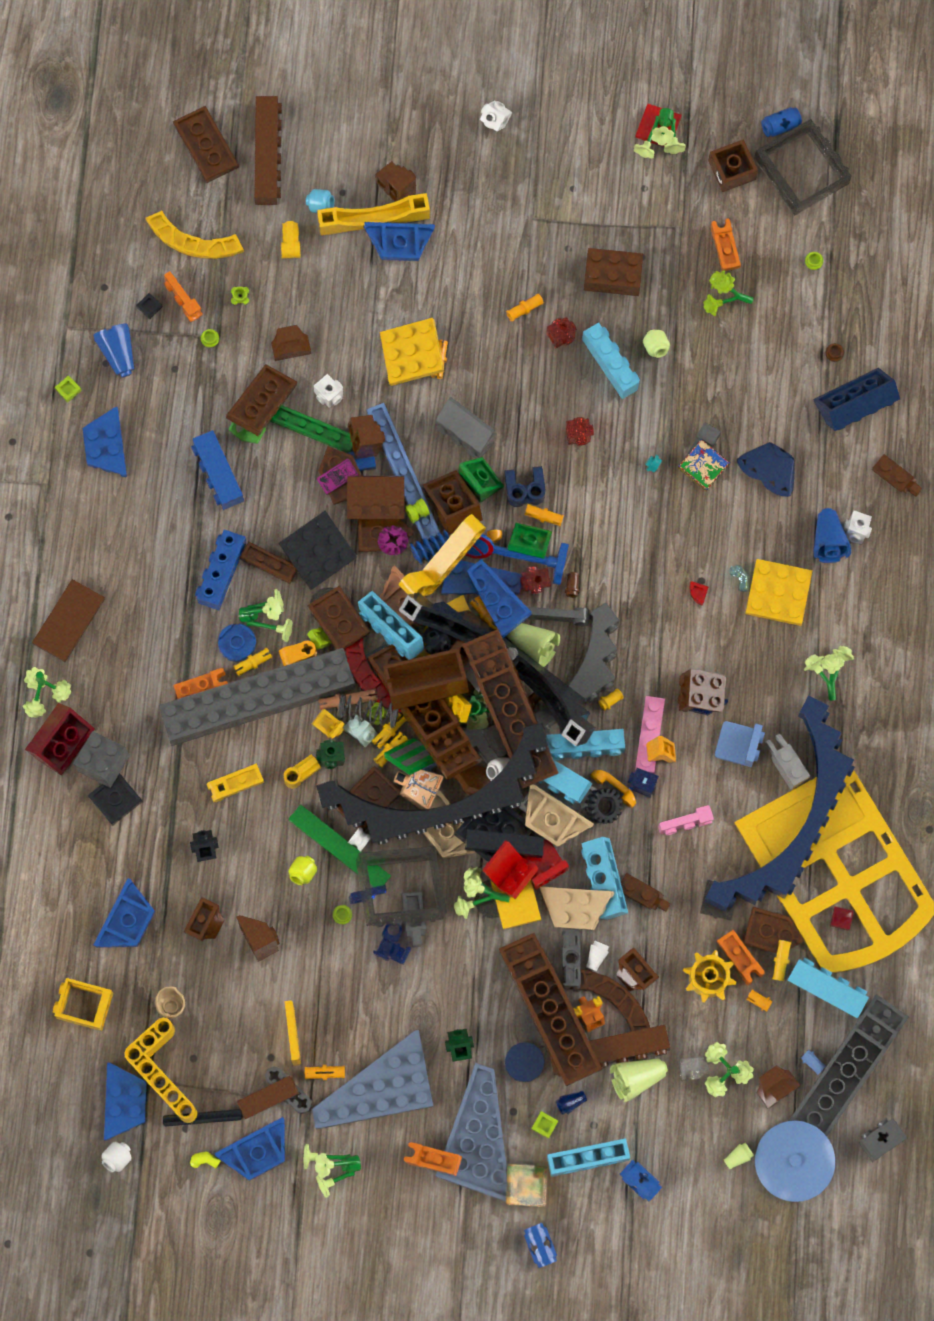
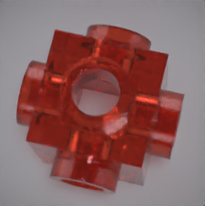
M567 317L563 319L558 318L551 325L547 326L546 334L556 349L562 345L567 346L571 344L575 339L577 329L573 321L570 322Z
M577 417L566 421L568 445L576 444L583 446L591 441V436H594L593 424H589V418Z
M538 566L526 568L527 572L521 573L520 583L525 591H531L532 594L543 592L542 588L552 586L548 567L538 569Z

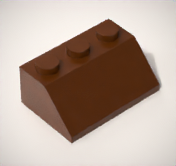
M347 476V519H404V476Z
M242 915L236 917L239 927L258 962L279 951L277 945L280 943L273 926L269 928L266 922Z

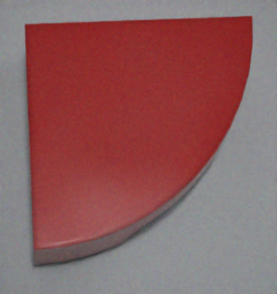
M691 581L689 590L693 600L703 606L709 587Z

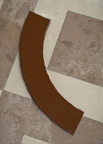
M580 969L581 984L579 990L593 992L611 1002L625 1018L630 1032L650 1028L648 1019L639 1002L624 986L606 975Z

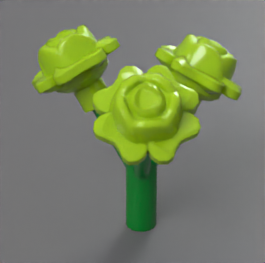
M725 270L722 272L716 271L710 277L711 289H717L719 294L730 291L734 294V297L716 300L712 295L708 294L707 299L703 302L706 313H711L713 316H716L718 307L723 306L725 303L735 300L749 304L753 302V297L739 293L733 288L735 278L730 273L725 274Z

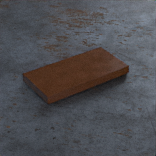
M206 106L173 121L177 132L206 183L239 168L237 160Z
M265 364L227 413L226 419L259 436L297 386V381Z
M72 579L32 641V644L66 662L101 607L105 597Z

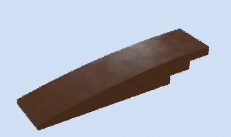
M499 629L463 644V647L469 658L478 686L511 759L524 735L523 728L537 724L538 721ZM545 746V751L534 753V750H531L537 773L533 774V778L522 781L519 778L522 788L559 773L548 746Z
M393 644L368 657L369 662L387 690L383 666L409 660L405 656L402 657ZM443 698L400 708L406 720L447 780L481 762L480 756L470 744V739L460 727L458 719Z
M535 933L499 948L504 963L565 1086L601 1071L602 1067Z

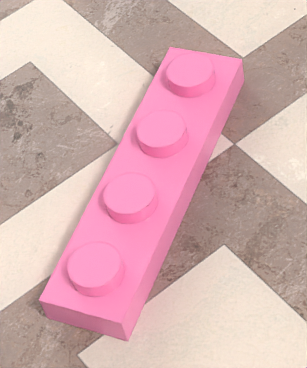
M645 697L635 772L654 774L656 761H648L646 744L660 736L665 701L663 698Z

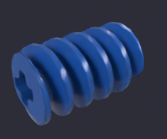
M446 530L443 531V535L438 532L436 538L430 535L429 541L423 538L422 544L416 541L415 547L410 543L415 560L423 565V558L430 562V556L434 557L449 539Z

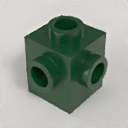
M325 740L323 743H320L319 749H316V760L320 761L321 767L334 769L337 766L344 765V742Z
M467 1029L447 1032L448 1040H445L446 1052H451L452 1061L472 1059L471 1048H474L472 1036H468Z

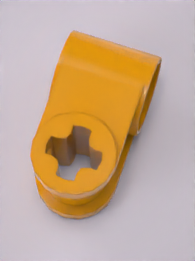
M303 641L280 649L279 654L283 666L317 656V650L313 642ZM309 648L310 654H307L305 649Z

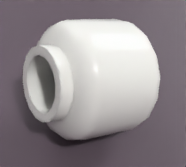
M502 757L491 760L486 769L487 777L492 781L510 759Z
M124 1142L111 1143L102 1153L103 1166L111 1172L122 1171L131 1161V1154L129 1152L131 1149Z

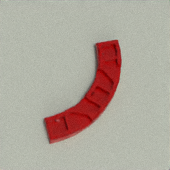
M362 638L345 649V655L352 676L362 691L376 688L377 694L369 696H378V701L375 702L380 703L382 701V706L389 709L391 703L389 692L369 667L364 653Z

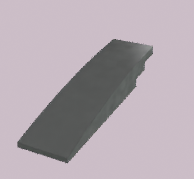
M876 994L789 1121L809 1123L828 1136L909 1016Z

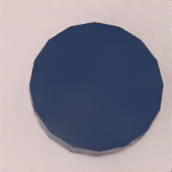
M527 1042L518 1043L512 1046L506 1054L505 1068L509 1076L516 1081L531 1082L538 1078L543 1071L544 1056L534 1044Z

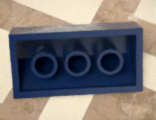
M878 367L813 400L826 424L836 431L845 428V426L853 422L860 421L869 414L876 413L881 408L893 405L894 402L900 400L895 380Z

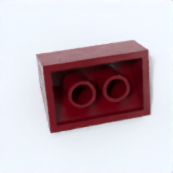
M58 703L25 750L35 759L62 776L95 728L73 709Z

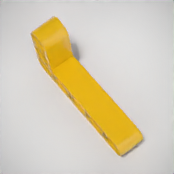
M473 514L469 515L422 571L407 574L399 582V586L408 595L418 592L422 596L431 595L484 533L486 527Z
M160 1018L126 1048L125 1058L183 1122L191 1123L197 1118L196 1108L150 1059L175 1034V1028L171 1021L167 1018ZM169 1025L168 1031L160 1032L162 1026ZM153 1038L154 1043L151 1046H146V1041ZM134 1052H139L140 1054L137 1059H131V1055ZM152 1066L150 1073L145 1074L143 1072L145 1067ZM165 1080L163 1087H156L158 1081ZM178 1094V1099L175 1102L169 1101L171 1095ZM186 1108H191V1109H192L190 1115H188V1116H183V1115H182L184 1109H186Z

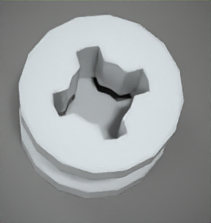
M359 827L348 843L357 846V849L361 852L371 839L370 834H365L363 829Z

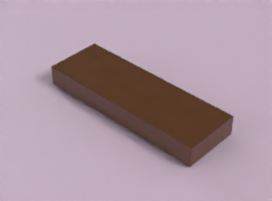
M249 541L240 556V560L288 584H291L297 573L291 562Z
M290 1075L238 1100L237 1103L244 1118L248 1119L299 1094Z

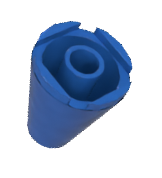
M118 324L111 326V329H103L93 335L94 341L117 376L121 375V378L130 376L132 374L131 371L134 370L128 324Z
M831 508L823 509L818 514L813 554L815 559L817 557L823 563L839 562L841 557L845 556L846 559L851 555V545L837 512Z

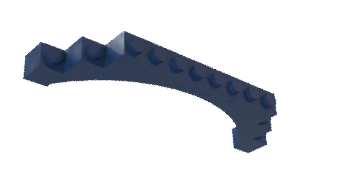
M808 695L798 715L799 718L803 719L809 732L816 760L815 795L811 810L802 829L791 844L764 867L737 879L720 883L714 880L705 898V902L726 912L728 907L732 908L736 900L734 895L756 905L757 901H762L766 893L763 889L784 899L787 894H792L796 886L793 884L795 877L800 878L804 867L801 865L804 860H809L813 852L810 850L812 843L817 844L821 836L818 831L821 826L825 828L830 818L827 816L829 809L834 810L838 802L835 797L838 792L842 794L847 784L843 781L846 776H851L855 768L852 766L854 759L836 751L842 742V739L839 738L842 732L824 724L830 714L827 712L829 705Z

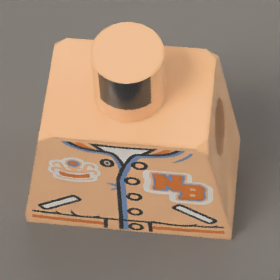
M419 770L412 775H406L398 771L394 778V782L403 786L400 795L420 810L430 809L443 780V776L424 770Z

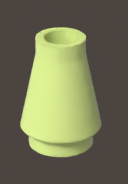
M745 1142L742 1145L739 1144L724 1159V1162L729 1169H732L750 1161L754 1154Z

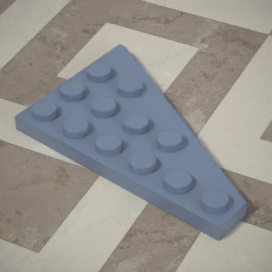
M475 1063L445 1148L446 1152L462 1156L457 1175L454 1176L437 1171L436 1177L506 1202L507 1165L495 1072L492 1068Z

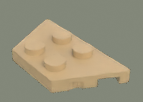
M536 785L529 786L525 825L557 847L594 825V823Z
M440 790L436 793L430 809L450 804ZM452 821L445 823L446 827L434 829V826L426 828L427 832L423 833L442 859L476 853L475 851L465 850V843L454 835L464 822L453 824Z
M540 887L554 927L594 930L599 922V917L606 910L605 907L609 899L614 895L613 891Z

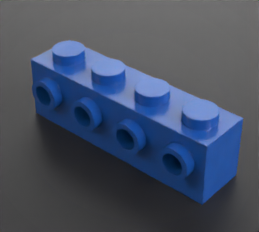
M212 430L193 438L191 449L194 456H199L201 460L198 464L202 473H207L208 478L206 482L209 488H213L216 493L213 497L217 506L221 505L223 510L244 502L243 494L214 431Z
M225 529L222 535L219 534L217 537L216 551H212L209 558L210 566L208 569L205 568L202 579H204L202 586L199 585L195 593L199 604L219 611L246 545L245 536Z

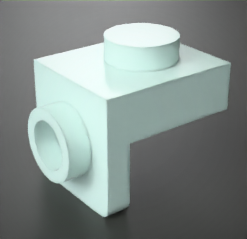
M355 715L354 719L349 720L343 727L346 733L357 739L364 747L377 735L372 725L366 720L361 722L358 715Z

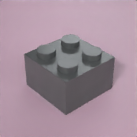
M92 731L74 760L73 765L79 773L111 788L130 754L125 746Z

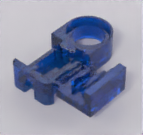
M390 921L386 924L381 934L383 939L377 951L373 950V954L385 961L391 959L404 965L411 952V947H406L405 949L400 947V943H398L403 932L402 925L399 922ZM391 925L399 927L397 935L393 936L388 933V928Z

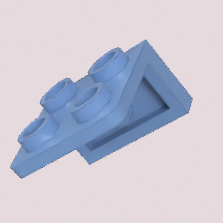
M725 721L721 728L715 757L752 767L753 762L758 761L760 750H757L758 743L762 744L765 735V732H761L763 726L755 724L754 728Z

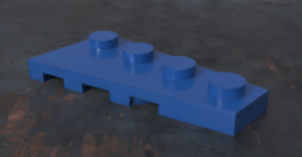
M482 559L467 570L469 578L497 629H499L502 638L532 615V612Z
M460 560L445 578L441 595H479L467 574V570L475 563ZM489 567L515 595L520 594L523 574Z

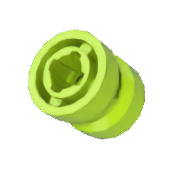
M422 498L416 500V503L413 505L405 506L406 513L412 523L417 522L420 517L430 515L429 509Z

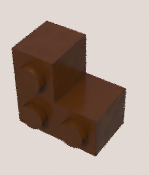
M391 161L375 174V182L394 202L407 196L416 195V176L404 166L401 168L400 165H395Z
M373 415L351 417L348 422V428L355 459L376 457L385 442V435L381 431L380 425L377 424V421H374Z

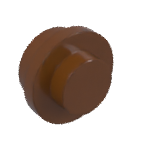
M836 343L830 344L825 351L826 357L832 362L840 361L844 356L843 347Z

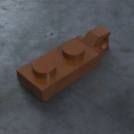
M885 454L872 467V471L901 493L910 492L917 497L921 492L922 488L915 483L917 480L914 476Z
M628 873L625 874L621 881L625 896L650 910H656L658 907L667 912L671 903L663 899L664 895L660 891Z

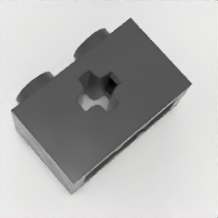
M885 1118L877 1124L879 1128L874 1132L870 1129L861 1135L862 1140L859 1144L872 1163L907 1139V1136L894 1118L889 1121ZM879 1135H884L886 1137L884 1142H879L877 1140L879 1138Z

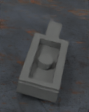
M421 891L402 893L401 899L407 937H412L413 947H421V936H425L426 930Z

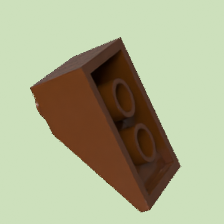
M457 470L422 485L448 535L453 534L459 525L471 514L479 521L483 520L480 504Z

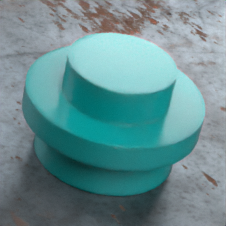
M657 454L654 457L650 456L646 461L645 465L648 472L652 471L654 473L659 467L662 460L659 459Z

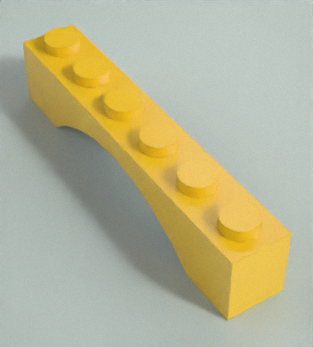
M427 193L407 196L396 202L373 208L344 209L333 207L317 210L320 234L323 236L364 229L365 222L407 223L430 219V208Z

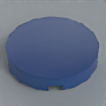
M244 624L228 625L219 635V650L230 661H244L248 658L247 656L252 655L255 651V634Z

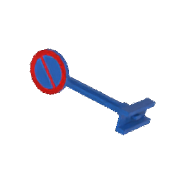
M482 534L465 556L483 559L495 553L544 564L547 567L554 568L553 584L560 585L569 544L561 543L557 557L545 556V559L510 551L505 547L495 546L489 537Z

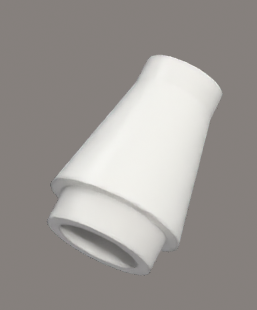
M594 941L590 947L586 967L597 971L609 953V946Z

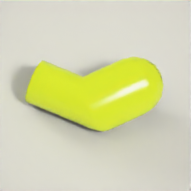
M205 1151L195 1153L191 1157L190 1165L198 1168L201 1164L207 1163L216 1169L221 1160Z

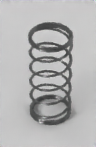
M341 695L337 714L338 718L344 717L349 705L350 720L354 719L359 707V719L363 722L370 707L369 719L371 724L375 722L380 709V725L383 726L390 712L391 728H395L399 709L393 710L392 713V703L389 705L386 718L382 724V701L379 703L372 722V699L369 700L366 713L361 720L362 698H359L355 713L351 718V695L348 698L345 710L346 695Z

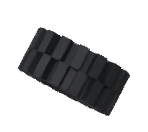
M599 788L593 790V794L587 796L590 799L585 801V803H588V806H585V810L589 811L586 814L591 816L590 819L592 821L607 824L613 823V820L618 819L617 815L622 813L619 809H623V806L620 805L622 799H618L620 795L615 793L616 791ZM605 798L609 801L610 807L608 812L603 814L599 811L598 804L601 799Z

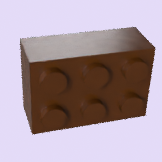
M588 248L583 291L639 296L643 253Z

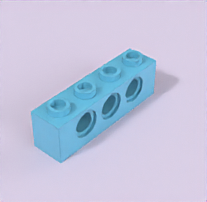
M600 837L581 843L583 848L581 850L582 857L586 860L587 864L586 873L592 884L591 890L614 892L600 918L609 920L628 914L610 838ZM600 855L601 862L597 865L596 859ZM605 874V882L601 883V877Z
M626 1138L547 1155L551 1177L630 1160Z

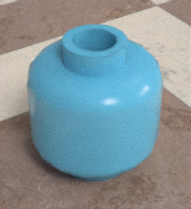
M313 189L306 197V205L313 213H317V210L333 208L334 196L328 190Z

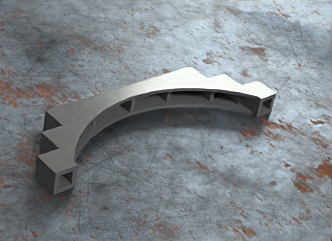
M606 602L590 612L592 634L589 648L578 673L569 684V687L585 698L583 704L587 701L589 703L594 701L598 697L597 694L603 690L607 692L614 686L613 683L615 682V676L604 662L609 663L616 657L617 648L606 633L612 634L618 629L619 619ZM548 707L535 713L538 723L543 722L546 733L552 729V725L557 723ZM497 728L463 729L470 739V744L479 753L487 766L493 759L509 756Z

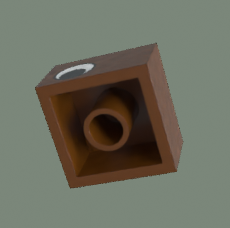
M744 139L710 151L708 162L722 192L756 180L758 169Z

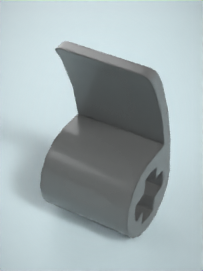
M705 422L699 430L697 438L688 454L701 439L713 448L721 431Z

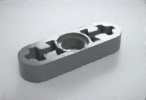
M278 1067L269 1068L265 1074L266 1081L270 1085L277 1082L275 1079L270 1080L271 1072H279L278 1077L280 1080L288 1077ZM296 1085L300 1093L298 1098L301 1101L307 1100V1108L301 1107L299 1109V1103L296 1099L293 1102L290 1101L296 1095L286 1101L298 1113L305 1114L310 1111L312 1103L310 1098Z

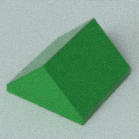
M483 457L459 464V475L480 503L504 487Z

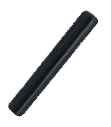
M240 1109L198 1112L197 1118L191 1123L183 1122L176 1114L164 1115L163 1125L168 1127L238 1121L242 1119V1113ZM186 1113V1114H182V1115H183V1116H188V1115H190V1113Z

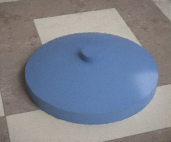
M802 1121L780 1123L767 1131L757 1146L755 1153L756 1173L762 1185L774 1196L791 1202L809 1200L819 1195L828 1186L833 1177L835 1154L832 1144L827 1136L814 1125Z

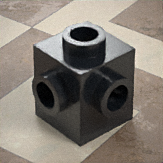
M428 627L420 635L423 639L424 649L430 655L448 651L453 644L449 639L450 635Z
M201 830L197 833H192L193 841L190 842L192 853H196L197 862L216 859L215 849L219 848L217 837H213L212 830Z

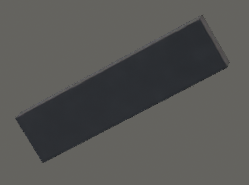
M466 830L465 850L496 853L504 841H508L521 856L543 857V837Z

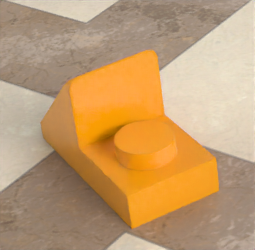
M658 736L647 742L649 762L662 759L668 763L676 762L675 744L663 736Z

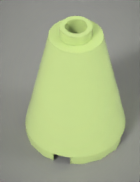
M524 623L518 625L506 636L509 641L543 667L551 661L556 653L553 649L555 645L559 646L560 634Z
M659 1058L615 1063L610 1066V1074L614 1073L615 1079H612V1084L618 1097L625 1099L624 1102L632 1100L666 1077V1072L668 1071L666 1063Z

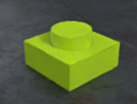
M69 375L55 386V390L67 403L82 391Z
M321 627L313 629L307 634L317 650L332 644Z
M541 1111L531 1129L549 1139L558 1120Z

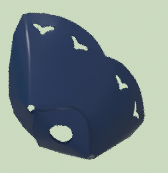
M768 442L737 458L739 467L746 475L753 479L761 480L765 488L777 495L791 496L794 488L795 465L794 458L790 453ZM769 481H775V486H773L772 483H769Z

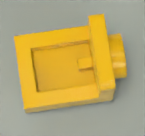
M322 709L311 724L328 738L333 739L343 732L344 728L342 727L345 723L339 721L327 710Z

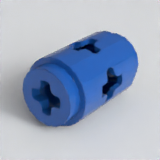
M789 107L766 116L761 120L763 132L767 137L778 136L796 129L802 124L800 112L796 107Z
M634 1160L619 1174L630 1188L648 1202L662 1188L659 1184L660 1182L639 1162Z
M543 1223L524 1230V1238L533 1261L537 1264L538 1268L557 1261V1253L547 1227H544ZM546 1238L550 1241V1248L547 1245L544 1246ZM532 1245H537L538 1249L535 1250V1253L531 1250Z

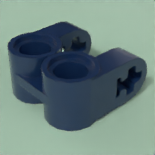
M542 466L532 467L534 482H531L529 485L516 484L514 469L504 470L507 499L511 506L521 507L524 504L539 505L544 501L546 489ZM536 490L539 491L541 494L539 496H533L531 492ZM514 493H520L522 497L514 498L512 495Z

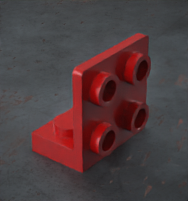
M544 839L542 858L522 856V858L532 862L539 868L531 879L534 890L539 889L569 870L566 860L561 859L553 844L547 839Z
M504 841L483 868V872L501 892L514 899L518 897L539 870L535 864L522 858L508 841Z

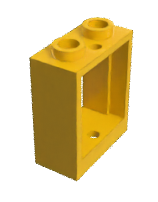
M66 978L65 983L62 982L59 988V994H61L59 1002L56 1001L53 1007L56 1019L102 1031L114 994L112 990ZM71 987L102 995L94 1022L63 1014Z

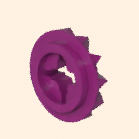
M393 525L385 527L379 533V548L387 555L401 554L407 548L408 536L401 527ZM389 534L393 538L398 537L396 539L397 546L393 542L388 543L390 541Z

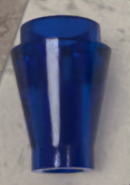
M583 1091L560 1096L556 1100V1104L562 1115L570 1114L586 1102L587 1098Z

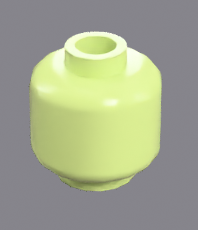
M650 330L643 339V344L650 356L660 358L668 353L670 342L664 331Z

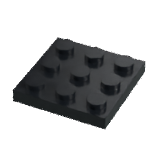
M326 510L278 543L310 590L357 558Z
M509 806L501 808V812L494 814L487 811L483 813L482 817L472 819L469 816L454 835L465 843L467 829L530 836L533 830L525 825V819L513 809H510ZM475 851L488 862L495 854Z

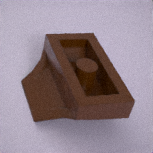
M298 325L277 329L276 336L271 342L275 361L311 354L308 335L304 334Z
M201 897L184 933L200 941L215 939L224 923V919L219 912V905Z
M634 947L618 960L619 968L616 976L629 991L638 989L644 991L659 979V976Z
M776 1065L759 1077V1089L756 1093L768 1109L798 1089L800 1084L789 1070H784Z

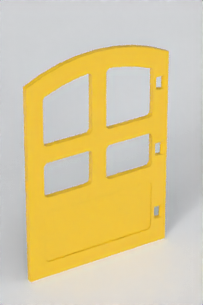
M854 770L850 777H845L843 782L847 784L842 794L837 793L835 799L838 802L834 810L829 809L827 816L830 818L825 828L820 827L818 833L821 836L817 844L812 843L810 850L813 852L809 860H804L801 865L806 868L820 859L824 860L836 879L837 886L805 904H800L793 892L791 895L787 894L785 899L777 895L819 967L826 968L832 973L857 969L889 956L913 939L934 915V901ZM816 777L734 822L761 868L780 855L802 829L812 807ZM854 781L861 791L856 794L850 786ZM874 832L887 853V858L855 876H850L836 851L861 836ZM885 832L892 842L888 845L885 844L881 837ZM893 871H897L916 901L918 908L901 927L891 935H886L861 895L860 890ZM916 884L923 893L919 897H917L912 889ZM847 899L872 939L873 945L849 953L831 955L813 927L810 918L841 900Z

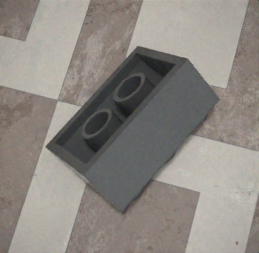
M450 397L436 419L437 429L442 434L449 435L456 445H462L466 448L467 453L472 457H483L494 444L495 430Z

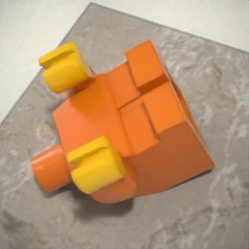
M585 996L579 998L580 1005L576 1009L574 1007L573 1010L577 1018H581L586 1031L590 1032L605 1025L604 1016L600 1011L603 1004L600 996L590 1001H587Z

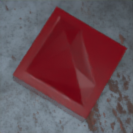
M835 906L830 926L849 931L854 911Z

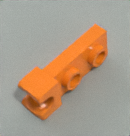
M725 219L723 228L718 227L716 221H712L711 232L722 271L740 268L741 264L730 219Z
M171 271L164 274L166 289L175 294L174 299L179 306L183 307V312L188 320L192 322L202 316L200 305L194 298L192 300L189 298Z
M219 668L202 676L173 685L177 699L228 684L227 681L219 682V679L226 675L225 670Z
M734 930L717 940L719 946L730 961L733 962V965L748 986L752 983L751 972L756 973L759 977L765 974L760 964L754 959Z
M413 1142L408 1144L410 1148L415 1150V1154L412 1157H404L406 1163L454 1176L457 1175L462 1156Z

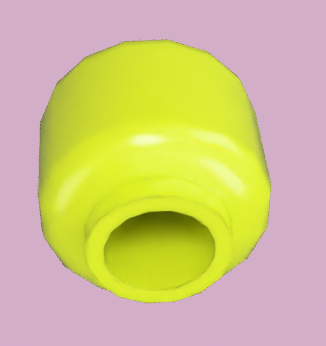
M310 856L296 857L288 870L291 881L297 885L309 884L317 872L314 859Z

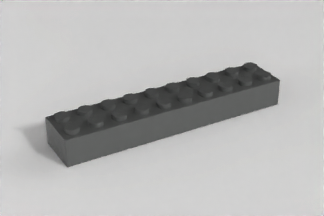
M341 648L160 704L159 708L170 744L175 746L319 701V698L332 697L335 694L355 690V682L344 649Z

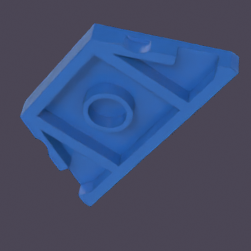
M364 223V229L382 260L419 261L435 228L433 224Z
M114 407L82 428L86 461L90 467L101 468L103 471L114 472L122 477H127L118 407Z
M128 878L93 944L94 947H138L155 914V910L131 879Z
M107 1063L105 1141L146 1122L147 1082L112 1063Z
M282 1117L214 1154L222 1162L251 1181L285 1162V1120Z

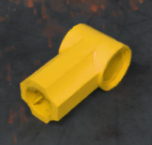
M294 221L282 223V259L301 258L298 223Z
M310 754L294 767L286 769L284 772V782L288 788H297L301 782L320 770L321 766L315 757ZM291 774L298 776L294 782H290L287 778Z

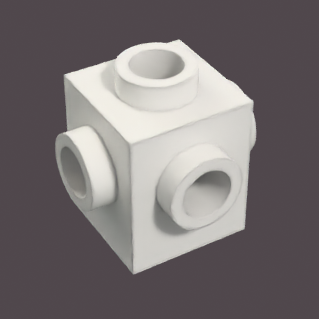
M493 101L484 105L481 110L482 116L480 120L484 122L486 127L499 131L505 128L512 112L505 108L503 103Z
M327 374L314 385V393L322 405L326 404L330 408L333 404L337 405L342 400L343 386L338 380L334 381Z
M853 511L849 520L846 519L843 526L848 540L853 543L862 544L865 538H869L872 530L869 527L872 516Z

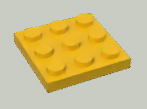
M433 318L380 332L388 380L391 386L444 372L435 320Z
M756 559L745 614L801 626L813 570Z

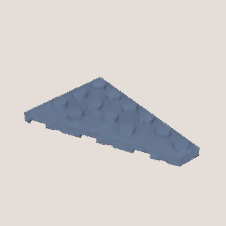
M419 1030L412 1032L315 1106L312 1111L316 1130L433 1107Z

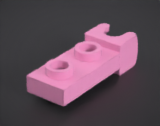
M707 805L697 808L693 814L661 822L658 828L660 835L664 833L672 835L678 829H692L696 827L695 824H698L699 827L711 824L714 818L710 806Z

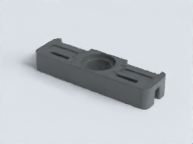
M563 929L562 970H564V983L562 987L563 989H569V987L579 989L581 984L580 930ZM574 955L577 961L575 963H568L566 957Z

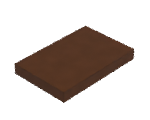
M340 585L307 605L336 650L341 648L345 650L371 633Z
M374 765L349 791L364 800L389 807L400 796L401 790ZM339 803L340 807L335 809L345 818L342 804ZM364 821L365 825L358 826L355 828L358 830V828L361 827L364 832L368 828L367 822Z

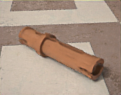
M376 688L345 694V706L350 695L351 705L358 704L360 697L362 698L361 703L369 702L370 699L378 701V696H369L377 694ZM335 694L334 697L319 698V704L327 703L319 705L320 710L338 708L341 695Z

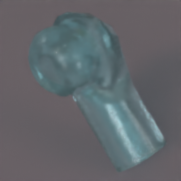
M740 565L730 567V575L736 576L739 579V591L747 592L749 582L747 572Z

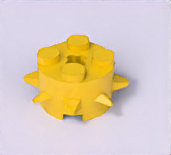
M714 950L712 955H706L705 957L696 952L694 954L696 962L693 967L683 969L684 972L689 974L690 984L686 987V990L695 991L701 996L703 1003L712 997L724 1000L726 986L736 985V981L730 978L729 969L733 966V962H724L722 958L718 957L717 950ZM708 973H712V977L714 978L708 980L705 976Z

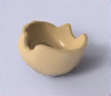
M164 987L158 992L155 1006L159 1014L170 1019L182 1014L185 1008L184 995L176 987Z

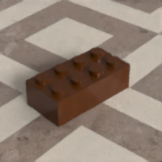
M459 648L383 666L393 710L469 692Z

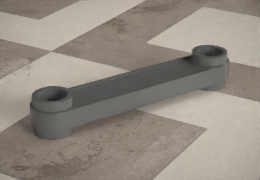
M527 607L532 612V615L527 619L572 622L573 625L580 627L588 626L590 621V613L587 608L563 610Z

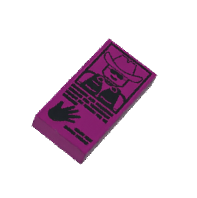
M346 459L316 479L326 495L347 483V476H358V473L350 460Z

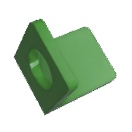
M233 422L229 427V431L239 440L255 444L259 443L266 430L264 428L260 435L256 436L244 428L237 432L236 424Z

